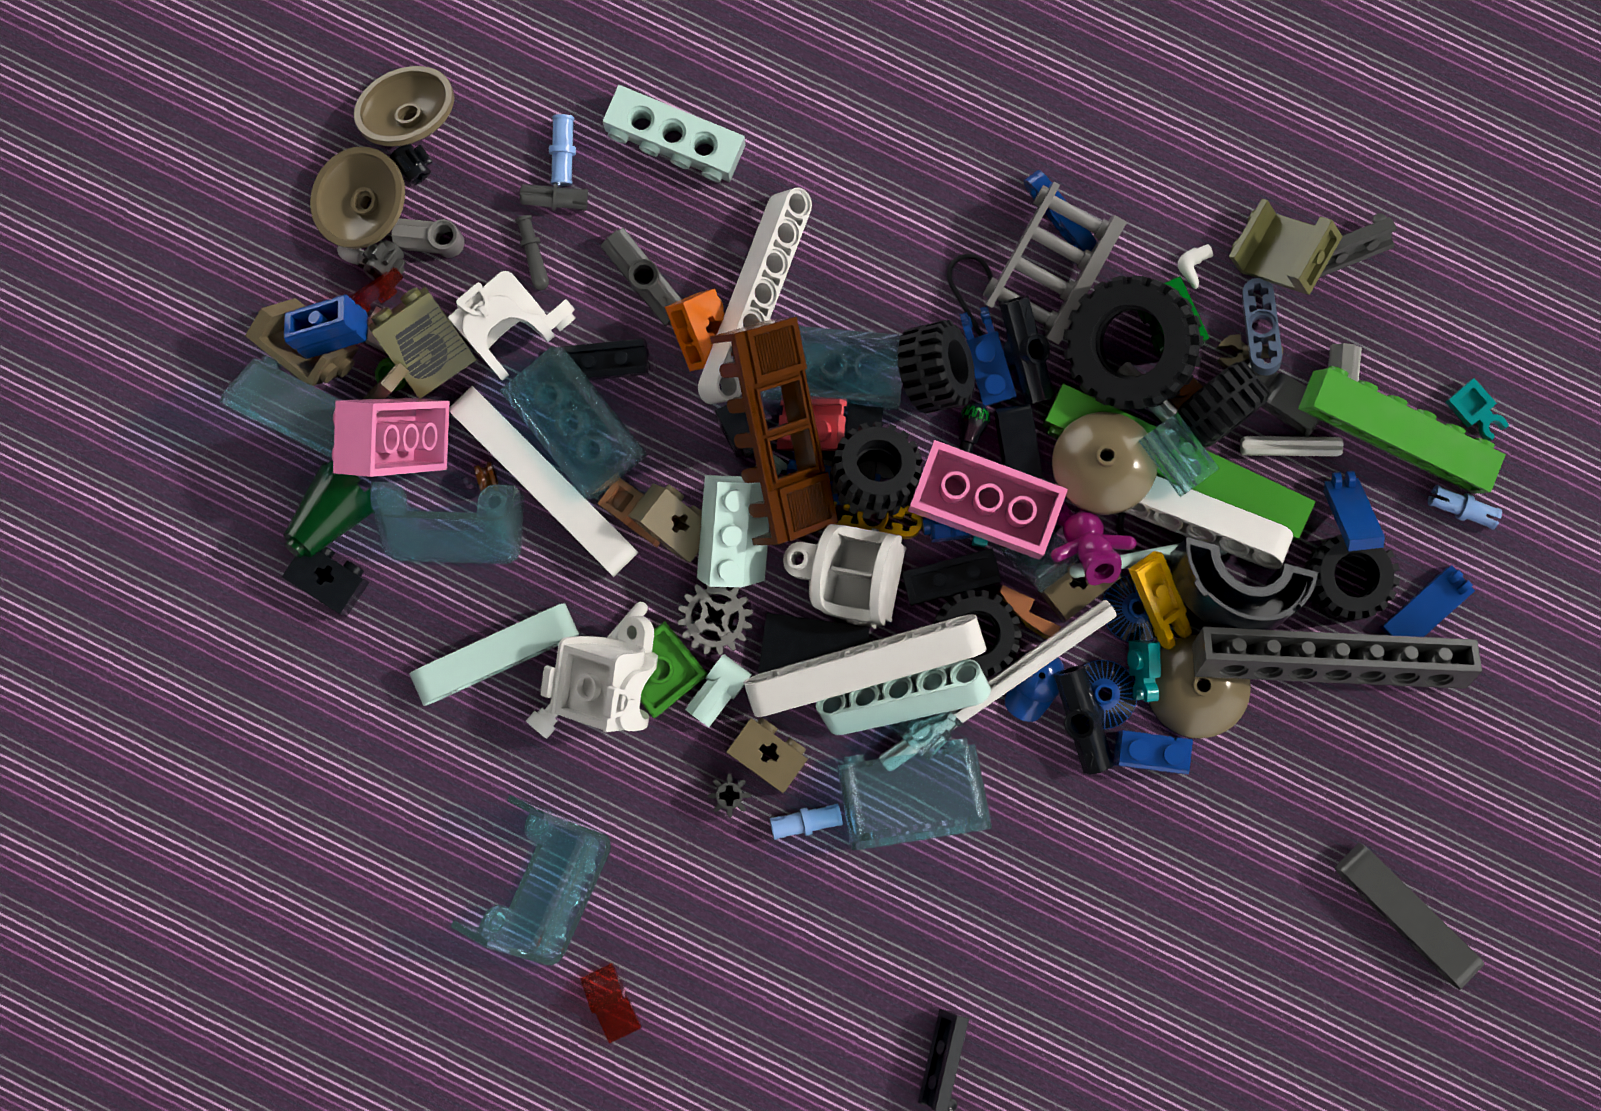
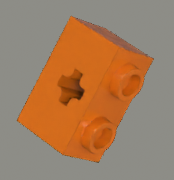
M715 288L695 293L665 307L689 371L704 369L713 346L710 336L717 335L725 315L722 300L718 297Z

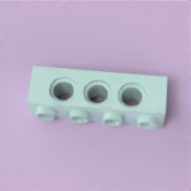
M618 85L603 119L605 131L608 132V136L611 139L626 144L628 140L640 145L639 149L651 156L657 157L658 154L671 158V163L680 168L689 169L690 166L701 170L704 177L715 182H720L721 179L730 182L745 148V136L621 85ZM640 118H646L651 122L649 127L644 130L634 128L633 124ZM670 131H678L682 134L681 139L675 143L667 142L664 137ZM701 144H709L714 148L706 156L699 155L695 151Z

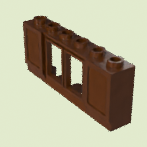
M797 317L768 320L710 336L711 344L730 341L732 344L735 361L722 364L719 371L723 378H739L742 397L728 400L727 409L730 413L746 412L750 432L735 435L734 443L738 448H753L757 465L756 467L744 469L741 477L745 483L761 484L764 501L750 504L748 508L750 515L754 518H768L770 532L752 538L753 545H779L826 528L830 524L838 523L829 474L825 472L805 373L807 365ZM781 386L788 423L767 429L760 392ZM791 435L798 471L777 478L770 441Z

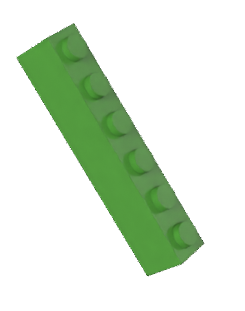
M1329 366L1325 369L1313 371L1299 405V410L1472 494L1491 493L1506 455L1494 449V443L1482 438L1473 439L1465 435L1466 430L1454 424L1445 425L1436 421L1437 416L1421 409L1416 411L1408 407V402L1398 396L1383 395L1377 392L1378 387L1362 380L1357 382L1349 378V373L1339 367Z

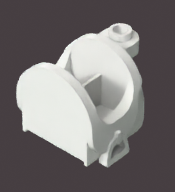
M509 271L500 272L484 287L481 283H476L457 299L458 309L448 316L453 326L502 381L509 374L489 351V348L512 326L522 322L536 331L546 342H549L555 337L551 331L555 326L561 331L576 319L572 314L575 309L567 299L546 315L528 291Z
M830 524L824 530L817 544L806 542L791 544L785 551L783 563L790 575L799 579L809 580V597L813 607L827 615L846 619L848 624L876 629L877 625L884 626L885 621L892 622V613L907 547L901 543L902 536L879 532L875 528L866 530L847 525ZM803 554V562L800 565H796L795 560L797 556Z
M643 616L625 618L619 626L618 639L596 636L562 638L558 645L556 666L546 665L543 671L541 696L551 698L549 713L601 729L603 732L639 731L647 728L649 715L639 708L641 692L649 677L656 670L658 655L652 652L654 628L650 620Z

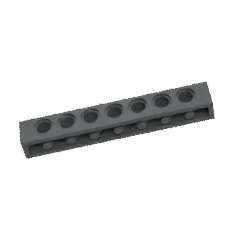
M1203 627L1192 644L1195 677L1467 689L1482 672L1478 641L1475 639Z

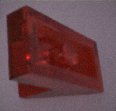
M613 962L580 978L591 1013L596 1014L609 1044L642 1028Z

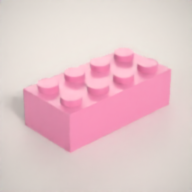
M419 398L335 400V411L333 414L335 426L334 447L332 449L333 473L374 477L447 470L450 401Z
M934 440L908 511L1039 560L1045 554L1068 489Z

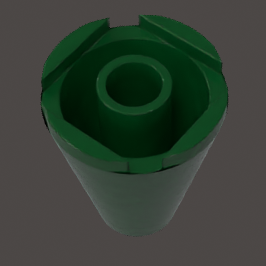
M325 461L319 467L283 534L287 541L284 544L285 547L296 557L301 558L303 555L312 557L374 513L379 507L376 495L370 488L364 492L357 483L361 479L358 476L333 473V461H330L328 464Z

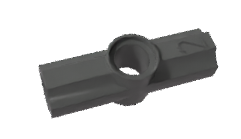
M621 228L615 231L600 245L601 249L627 279L632 289L640 295L666 327L671 322L665 307L682 299L661 275L656 264L648 259L626 230ZM648 270L653 273V280L646 285L639 284L634 279L637 272Z

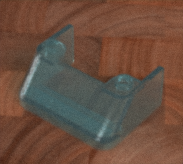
M263 355L261 360L253 358L225 389L219 402L238 414L251 418L332 459L335 429L333 414L335 411V400L340 399L281 371L282 365L266 355Z
M509 795L507 802L529 812L524 831L528 839L538 843L510 907L503 905L491 907L484 914L479 927L454 920L451 927L485 948L544 965H554L562 959L610 853V839L605 834L552 810Z

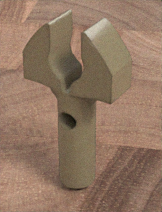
M1241 334L1229 335L1216 348H1232L1235 352H1239L1235 358L1227 357L1217 360L1224 368H1228L1236 362L1249 359L1248 345L1241 341ZM1262 345L1261 358H1272L1268 355V345Z

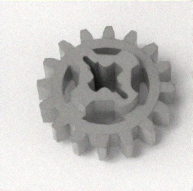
M698 584L695 585L697 594L694 597L685 594L684 597L689 604L687 607L679 606L678 608L681 613L686 614L685 618L678 620L679 626H687L688 628L682 634L683 638H694L691 645L693 649L699 647L700 644L704 645L705 655L710 653L711 648H716L719 656H721L724 651L723 647L727 645L732 651H735L734 641L736 639L743 642L747 640L744 634L741 633L742 630L752 629V624L746 622L745 618L753 615V612L749 609H743V606L749 601L748 598L742 597L738 599L736 597L739 592L738 587L728 591L727 587L715 588L707 586V589L703 590ZM721 595L731 601L720 604L713 602L710 596ZM699 602L702 607L700 619L692 623L693 610ZM707 604L715 612L720 613L723 611L725 613L721 617L724 632L714 623H706L710 618ZM738 612V625L735 631L731 633L728 628L730 618ZM707 631L717 633L721 640L710 641L701 637L700 634Z

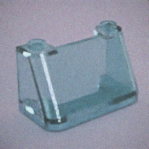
M371 482L370 500L381 544L386 555L394 560L507 564L516 560L521 554L524 496L514 485H492L483 489L478 497L477 513L420 511L407 504L406 493L396 483Z
M967 738L947 741L948 748L870 761H865L864 754L844 757V765H838L837 770L850 849L861 850L991 829L990 812L976 745H968Z

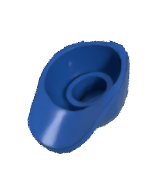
M1059 657L1006 693L1005 706L1009 713L1017 719L1026 722H1034L1043 715L1059 695L1054 674L1065 669ZM1039 673L1045 675L1043 679L1039 678Z

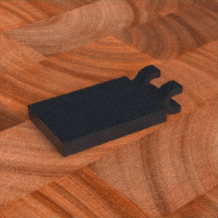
M767 613L758 674L876 641L879 638H869L870 627Z

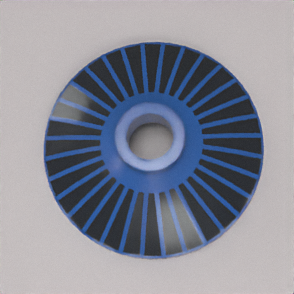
M1131 575L1120 578L1107 589L1103 600H1107L1116 612V617L1105 625L1114 636L1125 642L1132 640L1150 641L1156 638L1153 631L1154 628L1145 608L1142 614H1136L1132 609L1134 602L1142 603Z
M1096 660L1085 664L1095 701L1104 711L1103 728L1110 729L1121 725L1132 715L1136 707L1137 700L1133 698V685L1135 683L1133 677L1123 666L1113 661ZM1103 687L1109 689L1111 693L1107 701L1101 700L1098 695L1099 690ZM1078 714L1082 723L1090 725V721L1086 716Z

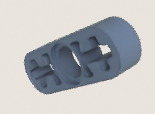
M1254 278L1244 285L1242 292L1248 352L1251 368L1257 374L1268 376L1277 372L1282 362L1276 302L1272 284L1261 278ZM1260 290V294L1263 295L1262 309L1256 310V298L1253 296V291ZM1263 319L1271 324L1272 329L1268 333L1259 334L1253 330L1252 324L1257 320ZM1268 343V355L1272 358L1271 363L1264 364V360L1261 359L1262 344Z

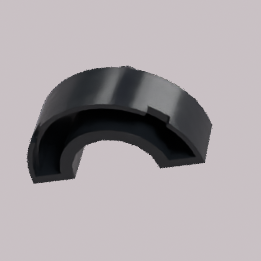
M1186 537L1170 553L1171 574L1179 595L1197 617L1212 627L1273 630L1307 602L1317 581L1318 572L1284 564L1267 579L1265 587L1248 586L1237 581L1227 571L1221 560L1220 546Z

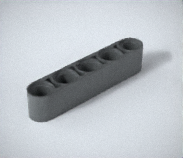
M1358 842L1334 867L1336 872L1383 919L1458 990H1461L1485 965L1482 959L1363 844Z

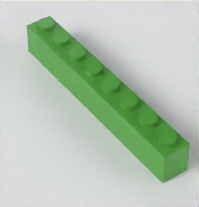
M1062 384L1042 425L1049 429L1047 434L1053 438L1058 439L1069 424L1087 414L1113 412L1127 416L1145 429L1155 445L1158 458L1156 476L1279 523L1292 531L1293 539L1291 542L1300 538L1316 501L1117 408L1097 402L1095 398L1070 386ZM1103 452V453H1101V454H1103V455H1105V456L1110 457V458L1113 459V456H1112L1111 453H1109V452Z

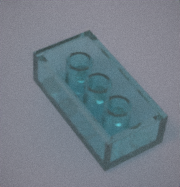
M799 326L807 365L805 373L811 399H842L847 401V406L849 404L880 407L886 410L899 409L902 382L898 368V346L900 337L903 335ZM781 386L762 391L761 398L783 400Z
M551 346L500 390L584 499L599 497L648 455L564 348Z

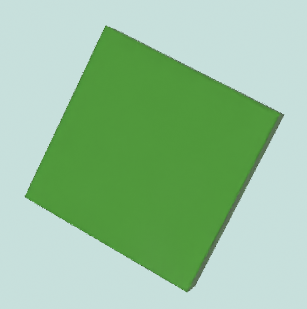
M665 621L654 629L652 652L658 655L657 668L644 685L640 702L654 719L708 675Z

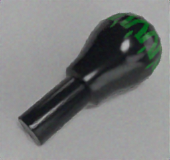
M973 402L962 408L959 415V440H961L959 449L972 453L974 444L978 443L980 436L987 428L990 414L984 405Z

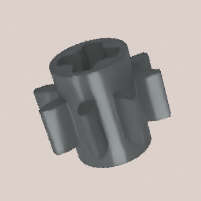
M390 241L380 242L378 246L376 244L368 246L362 254L365 257L362 260V263L365 264L363 267L364 272L378 283H385L389 278L396 282L405 271L403 266L406 262L402 260L404 253L396 244Z
M728 774L727 783L721 784L716 779L713 781L718 790L717 793L708 794V798H716L719 803L715 806L714 812L719 811L723 807L727 809V815L731 818L733 808L738 807L741 811H746L745 806L741 802L743 798L752 797V794L743 793L741 789L746 782L745 779L741 780L738 784L732 783V775ZM728 785L733 786L734 792L740 793V798L735 799L732 806H728L725 799H720V792H725Z

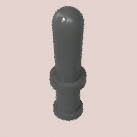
M532 215L520 216L515 219V222L518 224L522 241L520 242V247L525 249L532 284L537 290H545L549 285V278L538 244L541 243L540 238L535 237L531 222Z

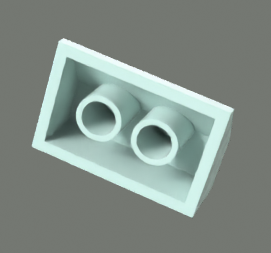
M705 475L697 579L707 586L745 587L765 581L768 545H753L752 538L769 532L768 518H754L748 510L750 504L764 501L760 483H745L741 476Z

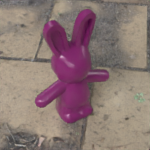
M1063 502L1056 522L1063 527V534L1068 543L1052 550V560L1061 562L1078 554L1088 584L1096 586L1101 583L1116 581L1121 572L1122 560L1118 553L1113 552V549L1131 550L1137 544L1135 538L1132 536L1103 534L1104 525L1097 514L1078 508V512L1073 514Z

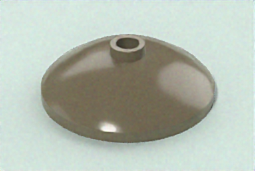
M409 66L396 69L373 81L362 92L354 108V120L359 132L370 142L383 146L413 144L433 134L445 122L453 108L454 91L447 77L436 69L424 66Z
M360 146L339 152L322 167L313 184L310 206L312 218L317 229L330 242L348 249L365 248L377 243L393 229L403 210L405 200L403 176L396 163L377 149ZM372 200L370 206L367 208L368 202Z
M1113 412L1091 413L1073 421L1059 436L1052 457V470L1055 482L1058 486L1068 489L1065 498L1084 511L1101 515L1121 513L1141 502L1152 488L1158 468L1156 448L1145 429L1129 417ZM1109 452L1112 454L1113 459L1106 462L1101 459L1100 454Z
M1197 634L1175 639L1176 645L1169 650L1163 647L1160 650L1161 677L1155 678L1159 689V700L1149 702V705L1156 718L1166 728L1184 737L1200 739L1222 734L1239 721L1249 702L1251 684L1250 679L1195 677L1192 644L1198 636ZM1200 679H1204L1208 683L1206 692H1201L1197 688V683Z

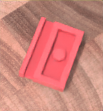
M811 399L821 451H836L842 437L844 438L846 417L843 414L844 407H847V401L842 399ZM783 400L780 403L783 406L782 415H779V425L788 423ZM791 435L778 438L777 449L794 451Z

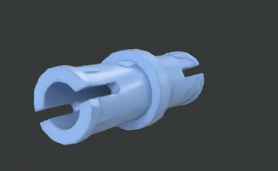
M556 114L552 116L553 139L552 145L549 146V154L552 155L550 184L558 183V186H572V156L576 155V147L573 146L574 117L567 114Z
M1435 485L1431 493L1444 499L1441 500L1432 496L1428 498L1429 506L1455 514V518L1465 521L1468 519L1492 530L1497 527L1499 522L1486 517V515L1488 514L1500 519L1502 517V509L1479 502L1471 494L1461 495L1440 485Z
M838 803L808 810L807 807L801 808L800 812L769 818L774 840L802 833L808 836L813 834L812 831L843 825Z

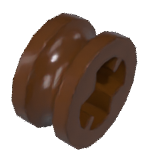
M492 461L487 462L485 467L475 465V474L482 495H487L490 489H493L495 492L500 491Z

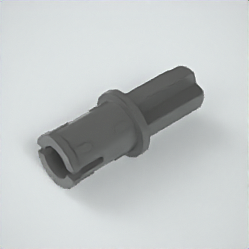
M554 183V187L521 185L520 203L523 205L552 207V211H556V208L587 211L588 189L558 187V183Z

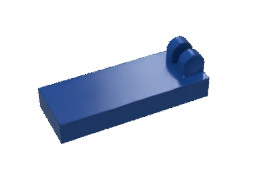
M1346 471L1345 479L1343 480L1341 472L1332 473L1331 481H1324L1323 493L1348 551L1384 548V533L1359 478H1356L1355 471Z
M1452 565L1447 566L1382 624L1380 628L1389 636L1424 637L1475 592L1472 588L1473 584L1463 578L1464 574L1459 569L1456 570Z

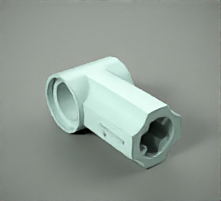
M723 654L705 678L707 680L696 693L685 710L707 727H710L730 699H734L744 687L743 682L750 678L752 674Z

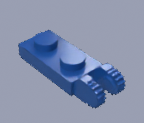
M988 306L980 308L982 323L985 324L987 334L974 338L972 331L973 325L970 316H968L967 312L960 314L966 341L973 359L975 379L985 407L1017 398L998 331L994 330Z

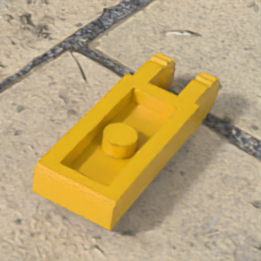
M1153 551L1128 570L1154 628L1153 631L1161 646L1169 650L1176 645L1174 635L1169 626L1170 623L1173 625L1177 635L1182 638L1188 637L1192 630L1185 614L1187 610L1175 587L1165 557L1161 552Z

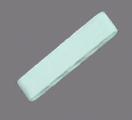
M563 603L412 671L409 675L423 706H426L551 650L559 645L562 638L579 636V633L566 604Z
M966 659L817 701L816 710L832 734L844 735L976 706L987 700L991 688L980 665L975 660Z

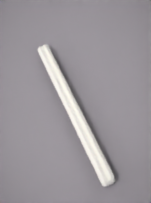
M1103 600L989 679L988 683L991 691L989 697L983 703L940 713L882 753L879 759L883 767L888 772H893L1114 619L1116 612L1107 600Z

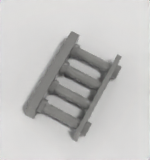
M1052 182L1049 188L1044 185L1041 187L1033 202L1038 208L998 280L994 277L991 278L983 292V296L987 297L984 305L993 308L997 299L1003 302L1020 297L1004 287L1014 269L1059 293V298L1064 301L1058 312L1052 310L1050 313L1030 302L1034 319L1043 324V329L1047 330L1045 337L1059 345L1064 336L1065 329L1067 330L1072 322L1068 320L1071 311H1077L1081 305L1078 300L1085 293H1088L1127 221L1116 215L1111 216L1109 221L1104 218L1102 221L1055 196L1060 184ZM1047 208L1093 232V237L1098 240L1092 251L1086 249L1084 252L1038 227ZM1030 239L1077 263L1076 267L1081 271L1075 282L1071 280L1066 282L1022 258L1021 255Z

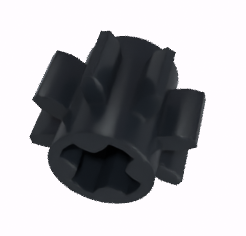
M412 144L400 146L390 155V158L401 171L404 182L407 181L410 186L421 183L431 173L428 165L433 161L422 145L416 148Z

